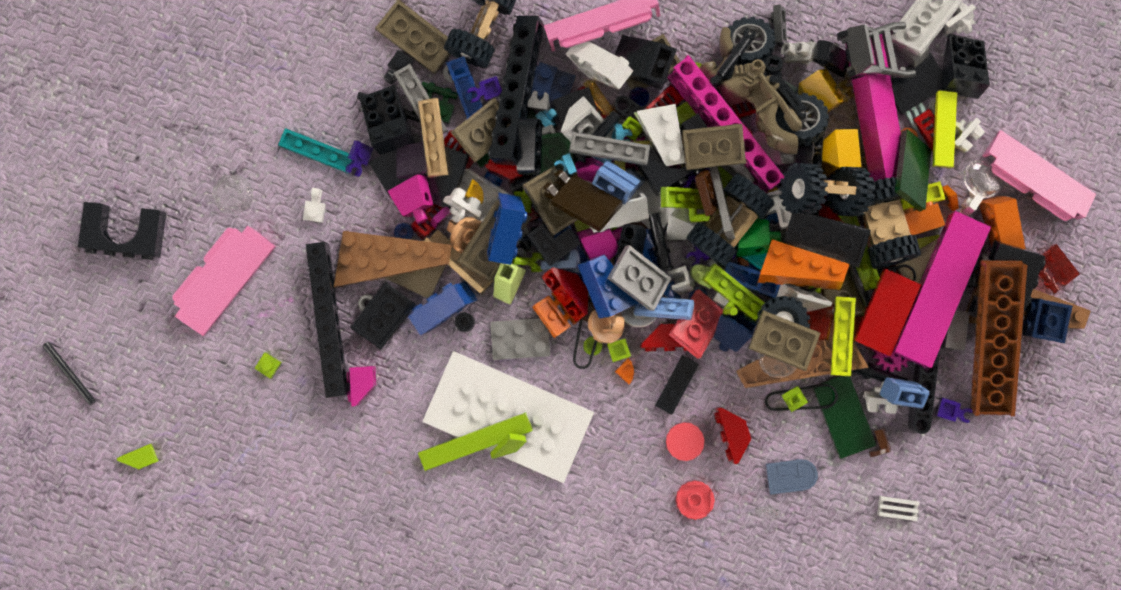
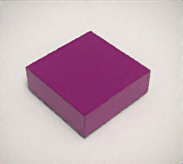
M447 206L444 207L432 218L430 224L436 228L450 215V209Z

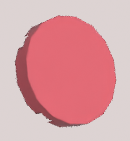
M682 422L670 428L666 435L667 449L678 460H693L701 454L704 448L705 440L703 433L692 423Z
M688 481L681 485L677 491V508L681 514L689 519H702L714 507V494L710 487L701 481Z

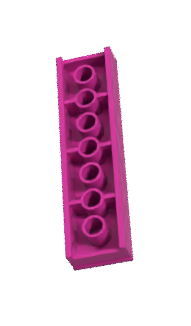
M880 34L879 37H880V42H881V47H882V52H883L885 67H888V62H887V57H886V52H885L883 37H882V34ZM865 74L864 77L852 80L868 172L871 174L869 177H872L874 182L879 179L896 178L901 132L891 77L883 74Z
M687 55L684 60L673 67L674 70L667 79L684 98V101L689 103L695 114L698 113L707 127L742 124L746 164L744 165L755 179L752 183L766 193L780 183L781 178H784L783 174L691 57Z
M957 211L948 215L945 226H943L920 280V289L892 352L893 354L900 355L924 368H932L990 231V226Z

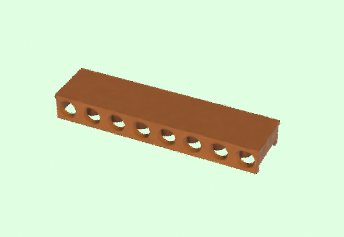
M981 260L970 409L973 410L975 416L985 414L1015 417L1027 265L1022 263V261Z

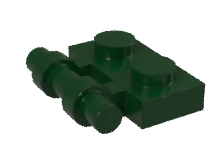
M422 81L421 84L427 90L430 99H432L434 93L443 96L442 101L439 100L440 116L444 123L449 124L455 105L450 104L449 100L450 98L457 100L458 93L452 91L451 88H442L436 86L435 83Z

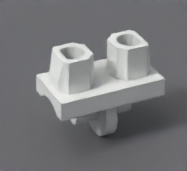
M962 2L954 12L956 16H951L944 25L943 34L947 37L948 34H952L955 31L958 34L961 32L965 34L971 33L973 31L971 25L975 23L973 11L976 10V7L973 4L968 7Z
M784 43L781 54L785 56L784 62L810 64L813 62L812 59L817 43Z
M978 118L970 121L965 128L963 127L966 124L965 120L962 119L959 123L956 122L955 135H958L955 138V148L963 154L973 146L966 139L968 135L976 141L985 133L978 125L981 122Z
M455 188L451 195L445 196L443 200L444 203L452 207L449 212L453 214L452 220L456 223L465 217H480L482 213L478 210L481 201L474 197H469L467 202L463 201L466 192L461 188Z
M884 382L881 383V387H874V391H864L863 396L869 412H878L879 404H885V412L896 414L898 406H901L891 404L880 395Z

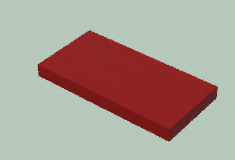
M883 269L853 341L891 357L921 284L888 269Z

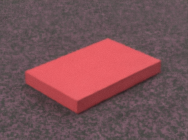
M700 289L696 290L690 299L695 302L691 320L678 319L669 333L674 340L697 359L702 357L712 340L719 318L723 313V309Z

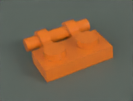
M552 293L555 301L548 295L532 308L551 335L556 338L571 327L567 321L568 319L573 325L577 322L570 317L567 310L558 301L555 294ZM558 305L564 311L565 315H563L561 311L558 309Z

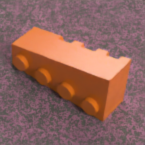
M998 195L982 200L979 207L984 224L991 227L988 233L991 248L994 240L1026 249L1016 199Z
M927 202L926 209L921 212L918 210L914 211L913 207L903 210L911 235H918L945 226L938 203ZM869 238L867 241L868 248L872 247Z
M772 240L760 272L758 283L771 282L778 285L793 284L800 287L804 285L814 286V288L840 290L849 264Z

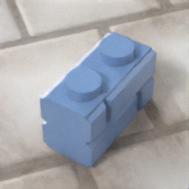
M607 160L597 171L592 184L622 200V203L625 205L635 194L640 180Z
M888 377L885 379L880 391V395L891 404L923 408L930 394L929 390L917 382Z

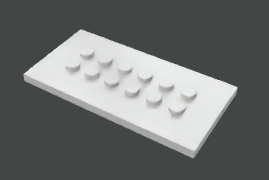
M453 351L422 422L460 437L526 412L533 431L523 434L527 442L517 452L502 457L564 483L594 412ZM498 444L485 449L492 451Z

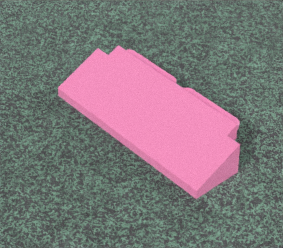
M619 0L546 24L544 29L553 52L556 51L553 43L555 40H559L561 47L569 48L602 37L608 31L614 33L648 22L652 17V8H654L656 16L659 17L661 16L659 3L657 0Z
M1002 130L998 131L982 155L985 158L990 155L995 158L991 163L993 174L1021 193L1031 192L1034 202L1063 221H1068L1072 218L1078 220L1086 217L1096 195L1095 193Z
M247 226L243 232L236 228H227L204 256L206 264L203 267H195L174 293V305L180 308L175 317L202 336H205L276 246L250 226Z

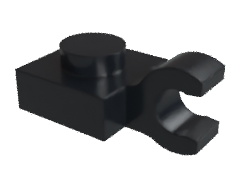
M398 50L387 64L391 70L384 76L385 81L392 85L396 80L394 72L408 64L412 66L414 60Z

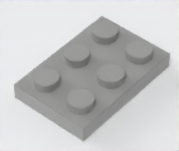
M627 245L607 279L648 310L654 311L672 278L630 245Z
M540 318L490 322L493 360L550 356L549 330Z

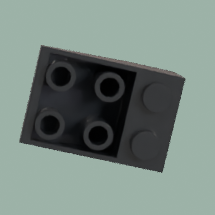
M948 34L942 70L943 91L957 92V95L975 99L981 97L990 86L984 41Z
M622 35L615 55L618 57L622 56L629 62L628 66L633 72L628 78L662 90L677 49L660 42Z
M395 85L359 97L371 145L379 155L415 143Z

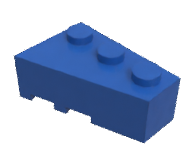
M605 255L594 257L578 264L599 319L611 317L639 303L607 279L614 266Z
M466 281L454 285L449 283L442 288V293L439 295L435 293L427 298L428 303L425 305L419 304L412 309L413 313L408 317L420 336L441 325L454 314L461 312L467 305L478 301Z

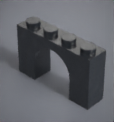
M697 113L683 122L680 130L708 127ZM651 146L647 166L635 164L656 197L661 195V187H674L677 184L681 186L689 181L688 177L693 174L697 176L701 171L705 170V168L686 170V166L679 169L667 167L660 161Z
M84 202L78 248L85 249V253L97 254V251H104L103 255L109 256L123 253L122 257L134 258L135 255H141V259L153 260L154 257L161 258L166 212L141 208L139 227L135 237L127 243L117 244L108 234L110 206L101 203Z
M994 240L988 256L989 260L1022 261V263L1027 265L1025 312L1026 307H1029L1031 303L1032 291L1038 285V275L1045 267L1046 256ZM974 295L968 312L972 317L977 318L978 296Z

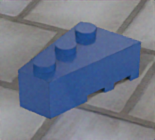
M498 193L497 199H499L500 204L498 211L494 213L496 219L490 233L487 257L488 261L511 265L513 258L515 259L517 256L518 248L516 245L517 241H521L522 223H526L527 212H525L521 197Z

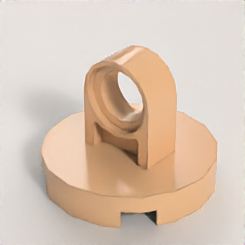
M472 216L465 217L457 223L452 219L449 220L446 229L451 233L450 244L455 251L462 254L480 226L481 221Z
M593 310L588 319V329L592 332L594 340L600 343H613L622 336L624 318L621 312L611 317L599 319L596 310Z

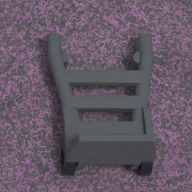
M892 22L877 28L860 25L837 33V40L847 45L845 49L848 63L851 65L847 68V72L844 73L845 80L864 77L865 74H883L890 76L891 79L896 77H915V70H906L904 67L897 68L891 35L897 33L898 30L905 29L906 23ZM880 34H882V37H883V42H884V47H885V52H886L888 67H885V62H884V57H883V52H882V47H881V42H880V37H879Z

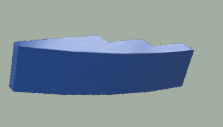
M732 262L726 265L725 272L748 290L770 298L777 296L780 285L771 282L758 283L760 271Z

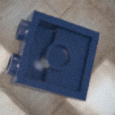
M540 62L539 66H536L531 96L533 91H537V98L541 101L544 97V92L549 95L550 108L556 110L553 100L571 93L576 75Z
M1032 298L1029 307L1025 309L1027 315L1026 320L1023 321L1022 335L1065 344L1073 306Z

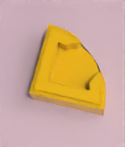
M472 179L465 197L468 199L469 197H474L481 201L480 204L483 205V190L479 183Z

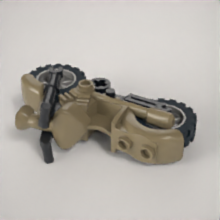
M743 17L739 21L735 20L733 25L723 27L719 39L720 53L723 58L722 63L717 68L716 62H706L701 65L700 70L729 106L742 102L753 104L756 109L757 129L760 133H764L768 146L770 148L773 147L775 151L797 154L798 146H801V144L808 146L812 142L816 143L819 141V138L824 136L828 127V108L815 95L809 96L808 93H802V95L795 94L791 87L782 79L783 61L778 56H772L775 48V36L771 25L768 22L765 23L760 18L758 20L755 17L747 19ZM813 114L816 119L808 117ZM807 123H813L815 125H813L810 128Z

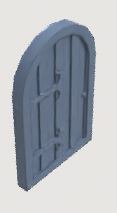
M796 459L766 463L770 495L807 490L813 487L818 479L816 467L808 460Z

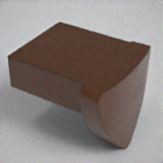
M884 426L876 428L875 434L880 447L869 451L870 457L891 452V446Z

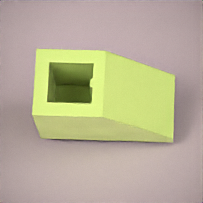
M501 263L494 277L493 297L511 305L526 270L512 263L511 265Z

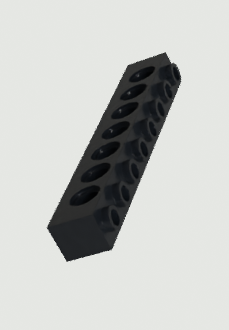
M517 16L516 23L513 25V38L509 45L510 54L506 60L507 69L506 74L503 76V89L499 95L500 104L499 109L496 111L495 128L492 130V144L488 150L489 158L496 165L517 166V126L519 119L527 118L528 101L531 97L544 30V23L539 16Z
M327 242L306 244L326 398L348 395L349 389L330 246Z

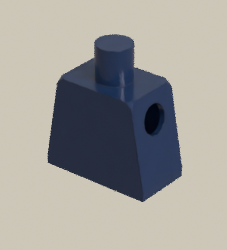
M739 311L736 315L722 313L714 338L720 342L719 348L722 351L728 352L731 349L737 352L753 336L757 323Z

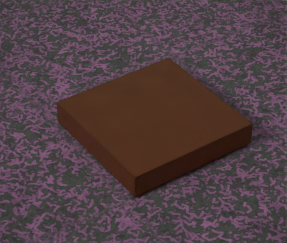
M707 169L701 171L695 177L705 215L709 216L714 214L718 204L711 174Z

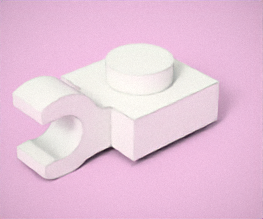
M978 185L972 187L969 190L970 197L963 201L961 204L963 208L959 213L966 216L973 213L983 200V197H985L986 192L978 194L976 191Z
M312 188L311 201H305L303 220L323 223L326 204L320 203L322 190Z

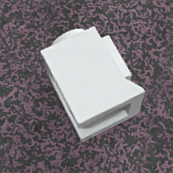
M686 266L668 272V275L675 280L672 290L678 295L694 290L695 282L691 278L690 271L687 270Z

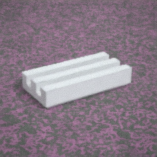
M879 496L877 515L917 521L919 501ZM883 501L911 504L913 508L885 505ZM882 508L912 512V516L882 512Z

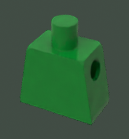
M757 218L736 244V257L768 253L772 240L781 241V232L770 231L769 221Z

